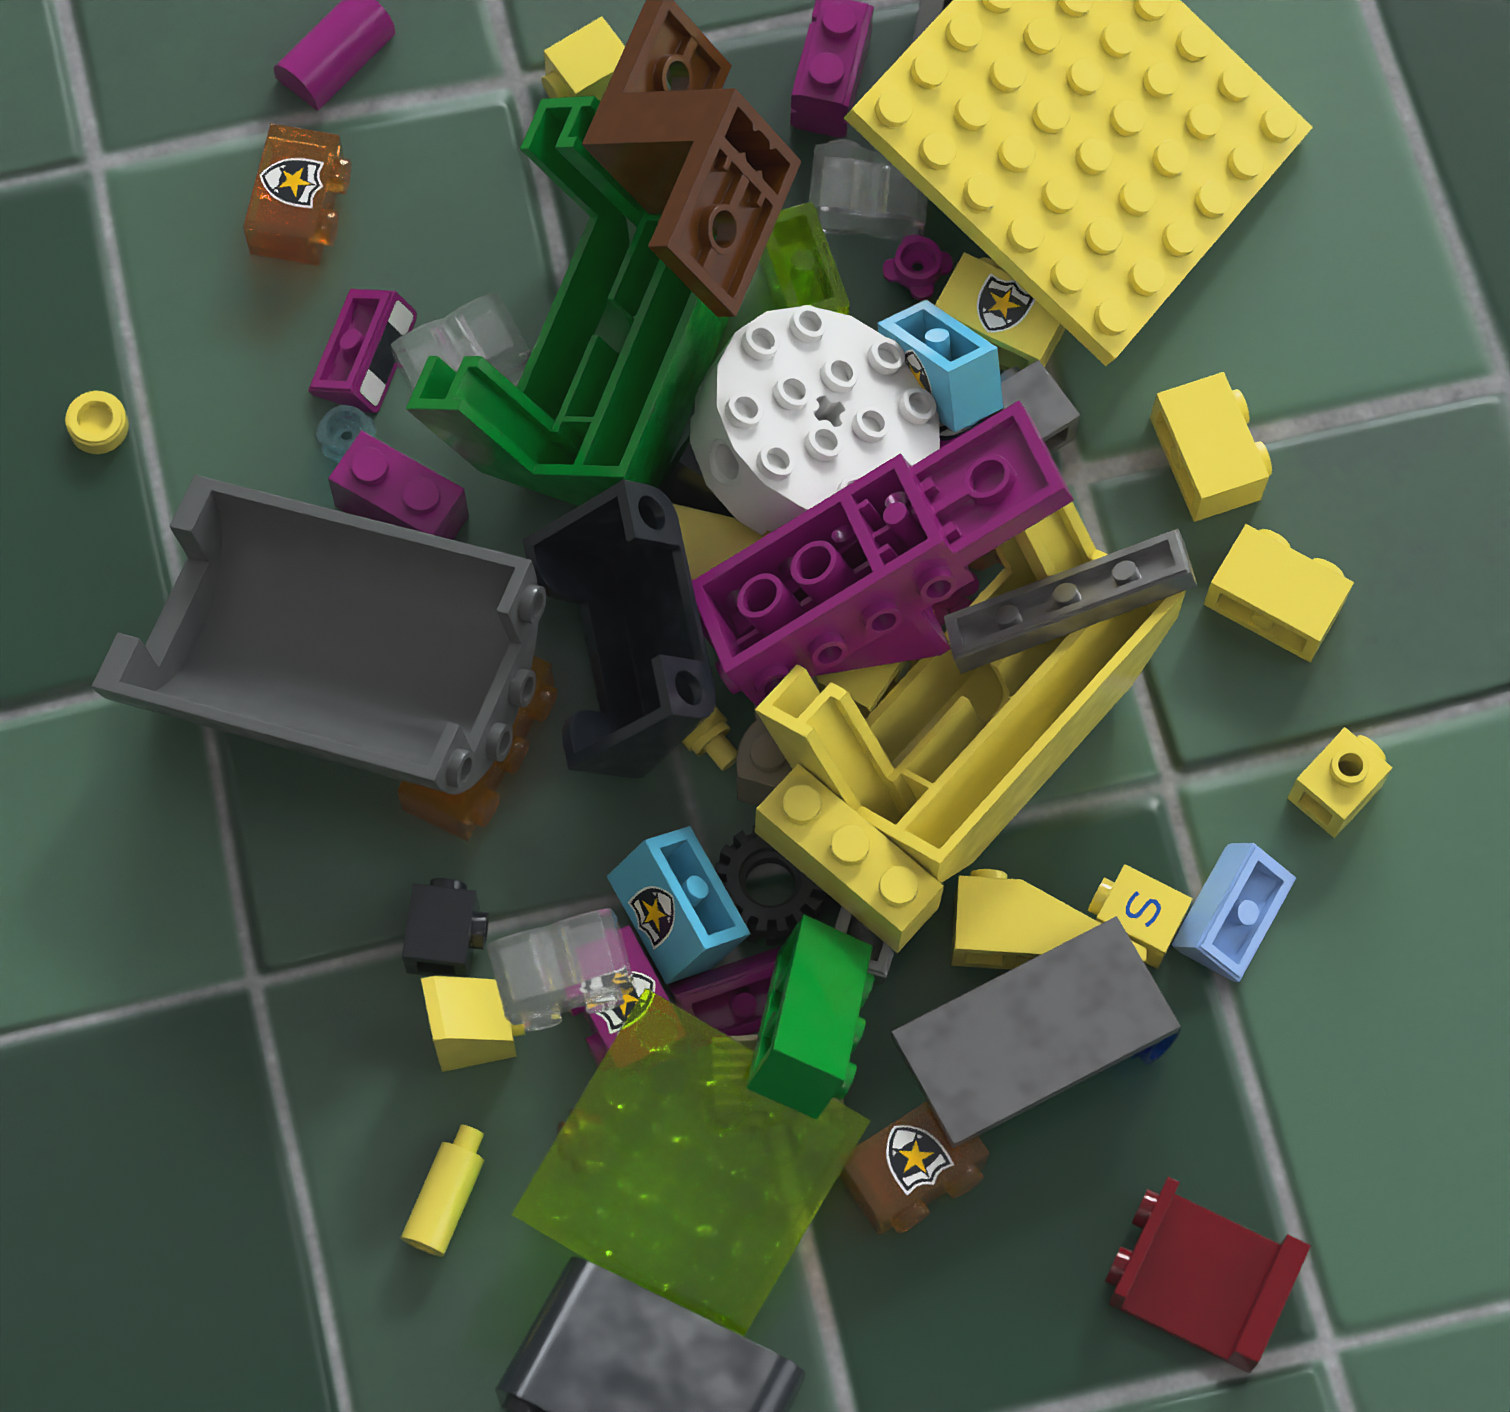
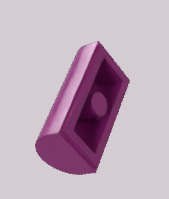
M341 0L274 66L275 78L315 110L319 111L396 34L394 23L387 11L377 0Z

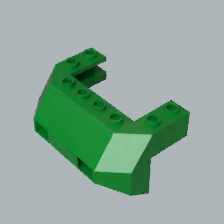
M595 96L541 99L520 147V150L590 217L517 387L482 356H464L457 372L438 356H428L406 406L407 411L479 472L579 506L623 479L658 488L669 467L695 404L698 388L710 367L730 318L716 317L648 247L662 214H648L582 145L600 104V101ZM712 228L713 237H714V240H716V237H717V236L715 235V233H714V231H713V228Z

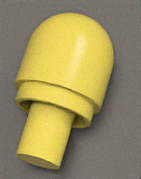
M715 706L714 712L691 732L682 743L689 751H694L697 756L707 752L722 771H725L736 762L737 750L725 737L731 728L726 723V717Z

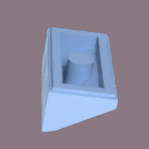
M1254 843L1228 844L1174 938L1172 946L1183 955L1233 982H1240L1296 877Z

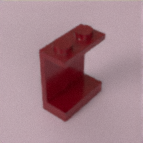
M1167 1177L1159 1194L1150 1189L1146 1190L1131 1224L1142 1229L1132 1251L1120 1246L1104 1282L1115 1286L1108 1305L1250 1374L1258 1365L1311 1245L1289 1234L1285 1236L1280 1244L1175 1194L1180 1182Z

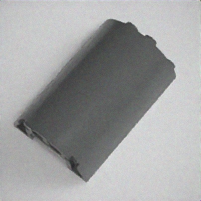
M194 475L169 526L188 558L146 645L144 646L140 638L117 632L92 684V688L99 695L111 701L444 793L458 794L476 784L487 772L494 760L502 762L507 757L513 739L512 726L519 708L528 706L532 700L536 687V674L531 670L536 645L538 621L543 614L546 603V590L544 587L538 586L535 568L530 559Z

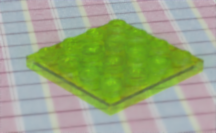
M645 987L511 1215L592 1263L744 1337L869 1125L870 1120L832 1098L820 1117L815 1120L746 1089L754 1051Z

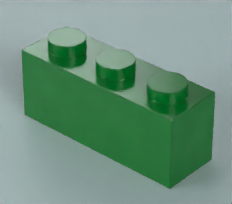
M802 916L777 953L746 1089L815 1120L820 1117L832 1098L841 1101L845 1097L856 1073V1065L849 1062L850 1054L857 1047L866 1023L865 1019L858 1016L859 1010L866 1002L874 983V975L867 972L872 945L809 916Z

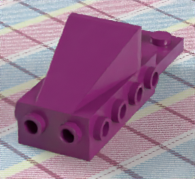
M1020 400L912 466L901 453L692 581L697 607L701 614L699 617L703 635L716 650L719 658L715 662L716 669L732 694L735 695L742 691L758 706L797 664L805 668L812 678L819 675L941 656L951 650L931 606L947 599L956 590L974 580L968 564L1074 501L1029 412Z

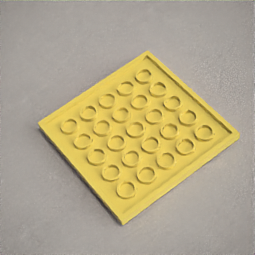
M953 0L844 117L854 129L1105 366L1118 357L1313 128L1181 0Z

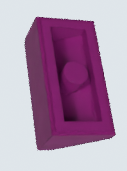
M782 946L669 984L676 1010L688 1035V1043L693 1054L711 1048V1037L747 1036L759 1032L777 953Z

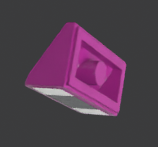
M350 289L308 392L313 396L368 413H378L416 322V310L396 291Z

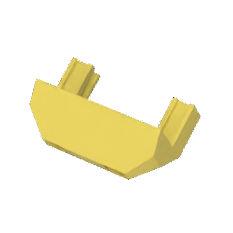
M1073 502L995 548L1005 568L979 594L970 606L1108 554L1095 548ZM1186 590L962 674L954 662L951 650L941 656L922 658L866 719L862 716L847 690L830 682L820 693L807 670L798 664L757 706L755 711L792 769L799 763L942 883L972 864L1130 689L1178 618ZM946 631L944 635L950 645L948 633Z

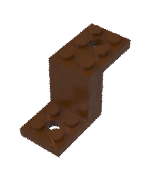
M646 0L582 145L648 214H662L648 247L716 317H736L801 164V160L736 88L722 89L732 65L675 1ZM666 76H667V81H668V83H669V85H670V87H671L670 91H669V89H668V87H667ZM712 228H713V231H714L715 235L717 236V237H716V240H714Z

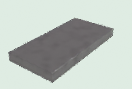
M1116 916L891 1032V1039L952 1149L1177 1033L1181 1026Z

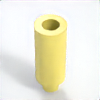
M460 1125L453 1144L448 1142L441 1143L401 1235V1240L429 1254L440 1257L445 1255L484 1163V1159L476 1154L484 1137L481 1131L467 1125Z

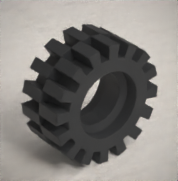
M753 825L752 834L746 836L743 830L733 836V844L731 846L725 844L721 850L720 861L715 864V871L751 933L745 939L746 941L755 944L756 938L759 937L766 939V946L777 945V938L786 937L787 940L803 915L813 919L817 915H821L826 892L756 834L755 825ZM774 863L783 866L790 872L795 882V888L792 895L785 902L775 906H766L751 898L747 892L745 882L749 873L757 866Z

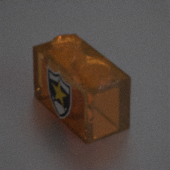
M270 123L243 226L250 254L319 266L324 245L332 246L337 234L338 211L333 210L337 193L346 194L351 177V160L344 158L340 135Z
M925 1102L839 1157L836 1172L878 1235H881L893 1226L898 1234H901L925 1219L930 1214V1210L926 1205L939 1196L948 1192L950 1197L955 1199L980 1183L984 1178L980 1170L986 1166L990 1152L979 1136L952 1149L929 1105Z

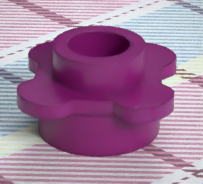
M911 234L902 239L901 244L896 250L895 258L884 262L882 273L888 282H898L908 288L914 299L926 300L933 295L934 284L938 279L951 272L953 261L951 256L947 252H941L938 245L932 240L917 234ZM919 263L923 266V269L915 271L912 265Z

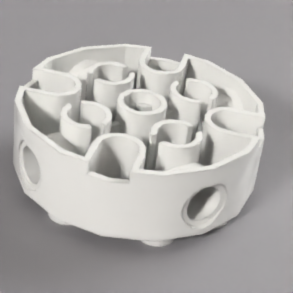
M809 305L766 311L736 331L708 369L695 396V413L690 418V444L706 485L737 521L763 536L767 530L773 532L900 453L912 466L940 449L939 414L936 411V401L928 391L921 388L904 362L905 353L902 347L896 341L883 336L854 317Z

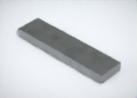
M1175 529L944 616L953 659L962 674L1196 587L1197 583L1185 542L1179 529Z

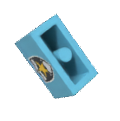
M928 300L919 302L877 323L878 333L896 341L902 347L905 353L904 362L921 388L928 391L934 397L937 405L936 411L939 414V422L949 429L957 432L1003 409L998 348Z
M691 826L644 840L607 875L610 884L666 985L712 969L751 934Z

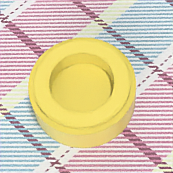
M104 391L84 393L70 404L66 412L65 423L71 440L84 452L90 454L108 453L116 449L127 436L129 422L125 409L118 398Z

